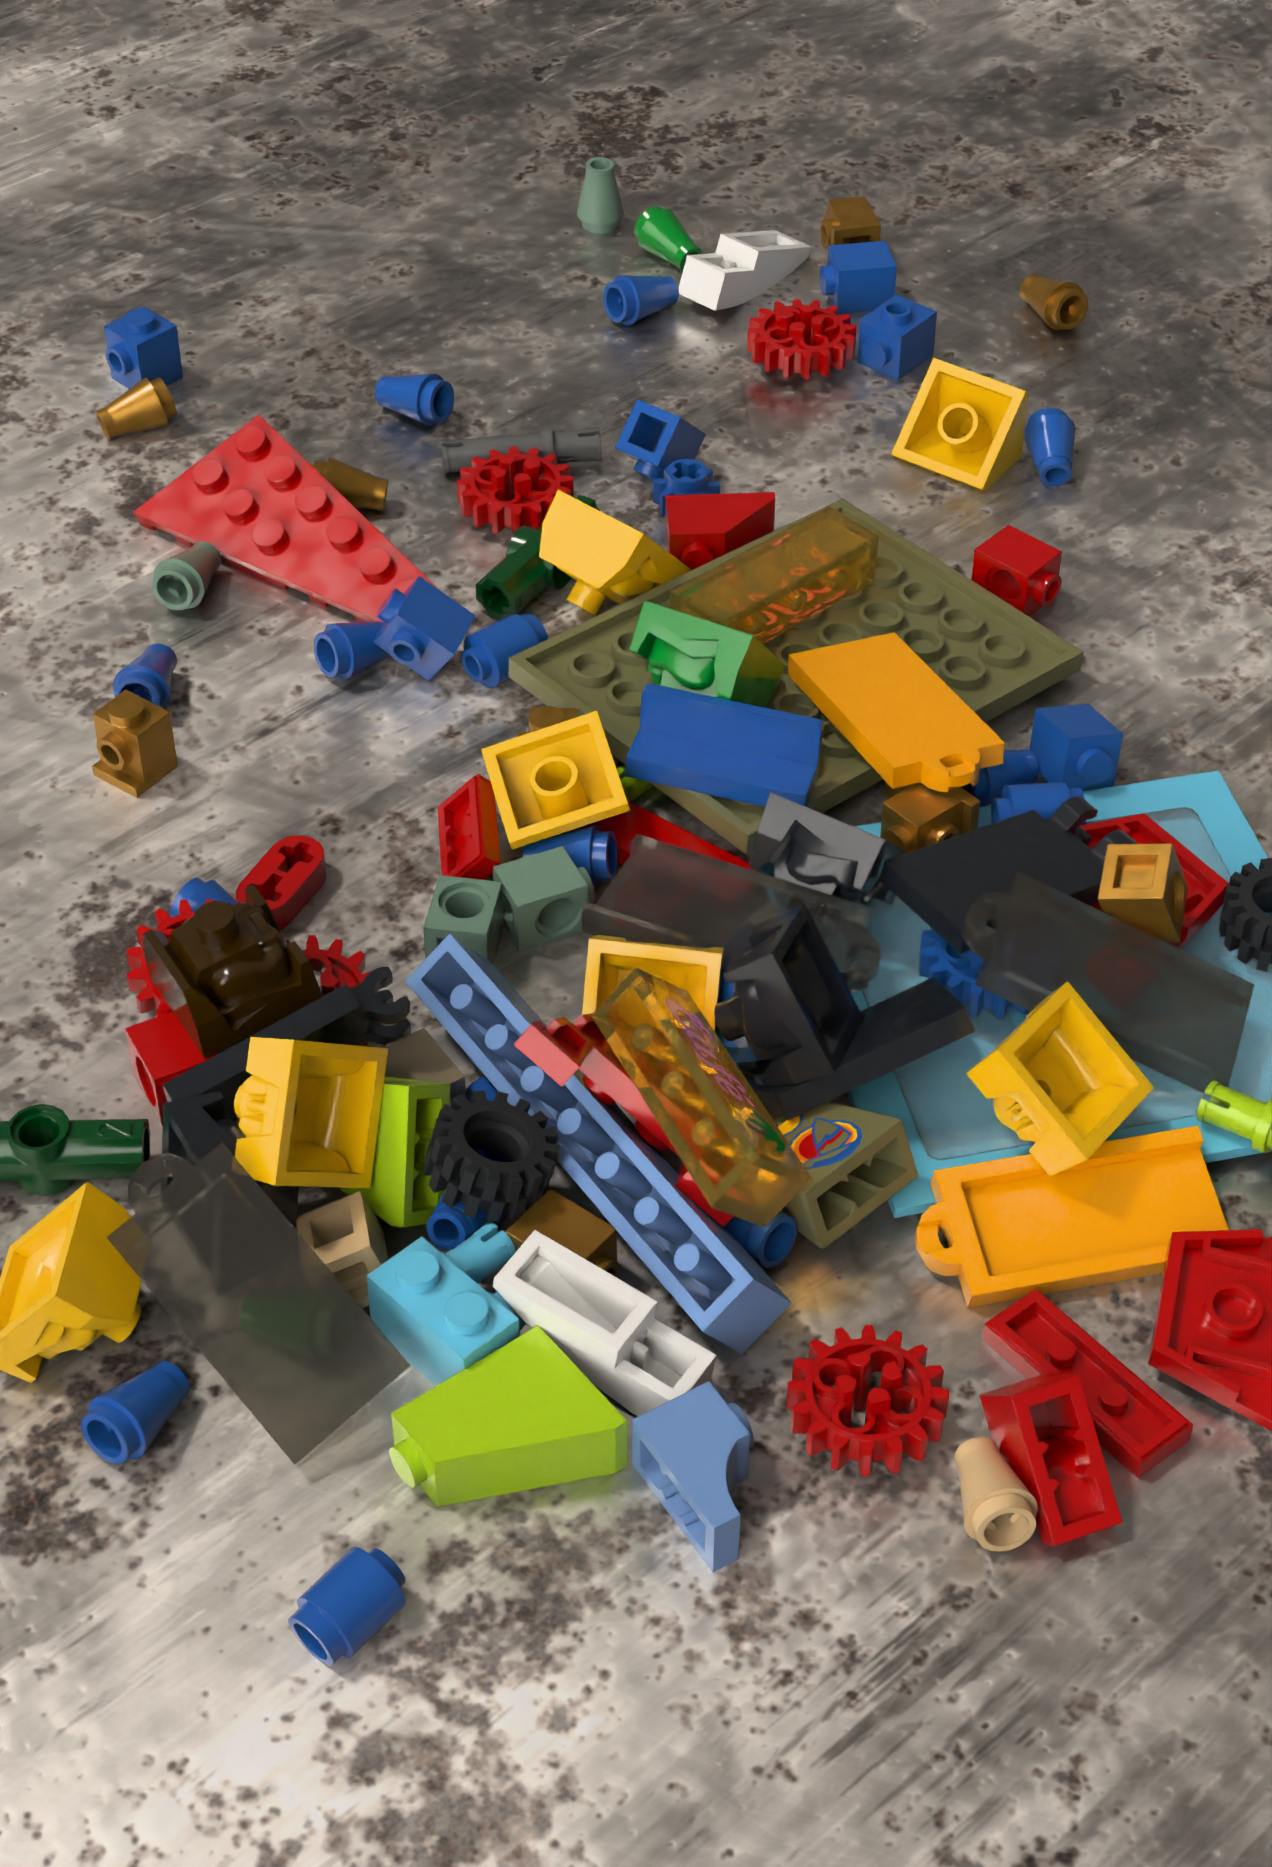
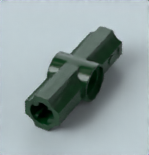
M578 495L575 498L599 510L595 500L582 495ZM543 524L538 529L527 525L518 528L508 544L506 557L475 584L476 600L486 609L488 616L501 620L511 614H518L547 586L555 590H561L570 582V576L555 565L539 557Z
M39 1104L18 1111L10 1121H0V1181H18L22 1189L28 1193L48 1196L66 1190L78 1179H139L149 1177L151 1134L148 1119L69 1120L63 1110L53 1105Z

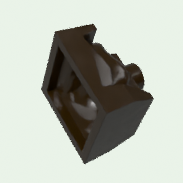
M254 884L245 888V903L241 902L231 905L223 901L208 902L200 906L194 916L190 917L182 926L172 930L171 938L159 930L151 929L143 933V952L149 977L204 1059L323 997L308 958L295 941L289 944L286 943L267 902Z

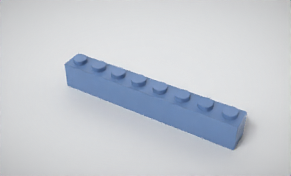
M449 934L405 980L499 1092L508 1094L507 1102L510 1105L516 1106L521 1098L531 1103L528 1111L530 1116L541 1111L548 1117L545 1128L555 1127L558 1134L556 1144L560 1145V1154L557 1161L702 1332L743 1354L792 1304L788 1297L726 1227L719 1225L675 1186L679 1174L657 1149L639 1134L634 1123L616 1103L614 1105H607L588 1090L583 1082L584 1073L578 1069L561 1087L513 1045L532 1022L541 1021L545 1027L547 1025L489 960Z

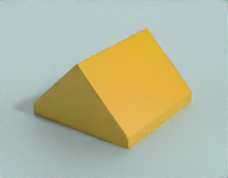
M933 358L891 455L897 459L986 492L1022 457L1029 394L1019 388Z
M597 711L481 749L512 850L630 811Z

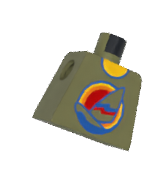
M826 1102L790 1120H786L781 1125L770 1121L768 1124L785 1143L784 1152L775 1151L777 1150L776 1141L764 1139L765 1135L757 1133L752 1135L753 1138L751 1136L749 1138L748 1159L762 1198L784 1204L789 1216L793 1217L797 1223V1231L822 1249H825L919 1176L900 1119L841 1104Z

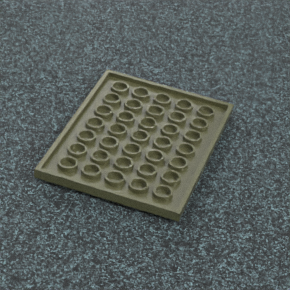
M842 498L510 657L508 677L547 706L578 708V717L597 711L611 754L626 764V756L640 729L642 692L647 684H654L652 682V674L646 671L647 659L639 658L629 650L644 600L713 623L740 622L727 627L754 635L786 665L770 700L764 708L816 718L824 723L818 779L807 805L808 808L823 813L883 780V778L789 677V654L895 632L986 723L1080 671L1084 651ZM806 573H814L817 577L828 578L838 582L839 591L835 595L822 599L813 598V605L805 607L803 611H787V608H794L777 603V601L791 593H803L811 596L812 594L819 595L825 591V586L817 582L808 586H791L788 584L790 579L801 577ZM795 581L794 583H808V582H810V581H804V582ZM789 598L792 602L806 604V602L798 598ZM751 604L767 606L774 604L777 605L774 607L775 609L792 615L804 616L791 621L768 612L760 614L758 612L761 609L754 608L756 610L754 613H747L745 608ZM746 614L748 617L735 620L732 615ZM765 615L775 619L777 626L771 630L760 631L759 628L770 625L767 623L758 627H749L745 624V620L752 616ZM754 619V620H752V621H753V622H759V621H761V620ZM650 782L747 855L753 852L757 830L765 809L764 806Z

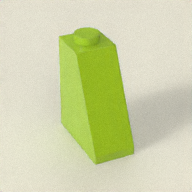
M385 1077L371 1187L340 1189L348 1195L361 1191L373 1213L391 1226L409 1227L427 1224L444 1190L437 1193L432 1191L428 1185L431 1175L425 1176L424 1163L439 1112L445 1104L450 1106L451 1083Z
M539 1325L391 1413L394 1446L389 1449V1455L392 1464L400 1478L409 1487L413 1488L419 1485L437 1507L614 1474L628 1466V1421Z

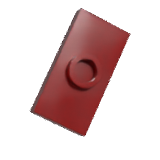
M477 774L437 807L441 874L443 876L485 880L493 873L494 866L501 865L495 794L491 782Z

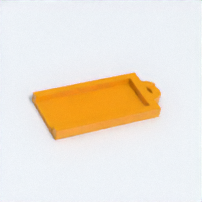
M895 632L789 654V677L892 789L922 783L927 788L939 792H948L949 787H959L971 784L974 787L978 783L980 769L1003 764L1005 742Z
M1199 1126L1104 1141L1086 1161L1052 1176L1047 1174L1032 1154L934 1170L930 1184L936 1204L930 1206L922 1214L915 1233V1244L921 1259L924 1261L923 1265L930 1271L943 1276H958L967 1308L1021 1299L1035 1288L1042 1294H1049L1163 1273L1167 1246L1172 1232L1229 1229L1200 1150L1204 1141ZM938 1232L944 1235L948 1242L949 1248H944L942 1246L938 1237Z

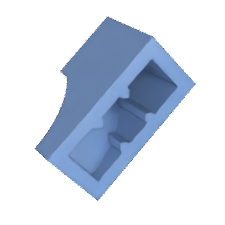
M708 1381L632 1419V1465L710 1570L715 1572L739 1559L741 1515L730 1497V1492L735 1484L748 1478L749 1444L753 1442V1432L741 1408L733 1402L727 1404Z

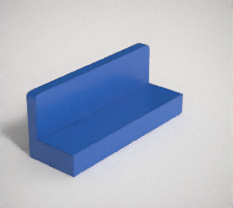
M647 684L641 698L640 729L626 756L625 776L764 807L771 792L807 807L818 779L824 723L820 719L665 686Z

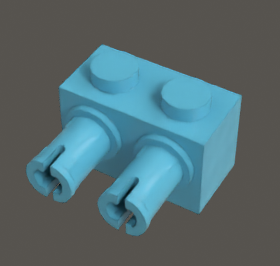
M487 1222L474 1232L471 1237L446 1253L438 1251L421 1236L366 1275L372 1331L435 1386L520 1336V1330L527 1323L515 1312L498 1291L494 1294L488 1293L478 1284L490 1274L502 1268L515 1254L516 1251L512 1240L503 1230L498 1232V1226L493 1222Z

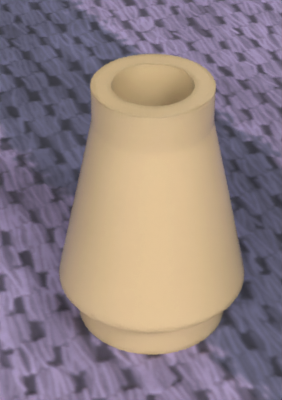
M975 1437L965 1441L957 1448L954 1460L959 1471L963 1521L967 1534L977 1540L983 1548L990 1551L1002 1552L1021 1546L1033 1535L1036 1528L1035 1518L1038 1512L1036 1499L1001 1456L996 1443L992 1439Z

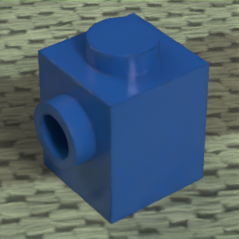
M876 241L828 246L827 265L820 267V288L822 295H829L832 305L838 307V314L873 311L895 295L897 266L887 242Z
M894 295L860 319L858 363L891 378L900 380L934 354L937 311L900 295Z
M143 306L127 312L123 317L104 326L107 344L105 356L113 380L130 389L145 377L149 381L160 377L166 386L183 378L177 325Z
M637 399L615 449L637 461L633 468L635 472L651 480L664 479V468L668 467L672 462L680 459H695L706 434L683 418Z
M418 576L404 593L395 588L385 600L376 616L384 623L373 643L389 653L397 662L408 666L430 681L455 655L476 615Z
M1089 704L1036 708L1029 751L1033 753L1037 760L1039 774L1048 782H1065L1068 788L1080 787L1082 791L1114 787L1123 733Z

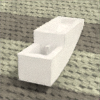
M776 230L720 234L715 253L687 255L678 287L679 294L714 311L735 307L756 298L790 275L810 256L812 246Z
M536 1230L532 1232L494 1277L493 1287L531 1328L539 1325L595 1386L636 1416H640L708 1381L711 1382L716 1354L654 1318L657 1307L656 1300Z

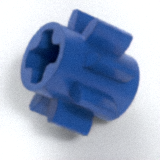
M680 459L672 462L668 467L664 468V479L653 480V503L660 504V516L662 517L665 516V495L720 494V483L713 481V470H707V467L702 462L694 459Z

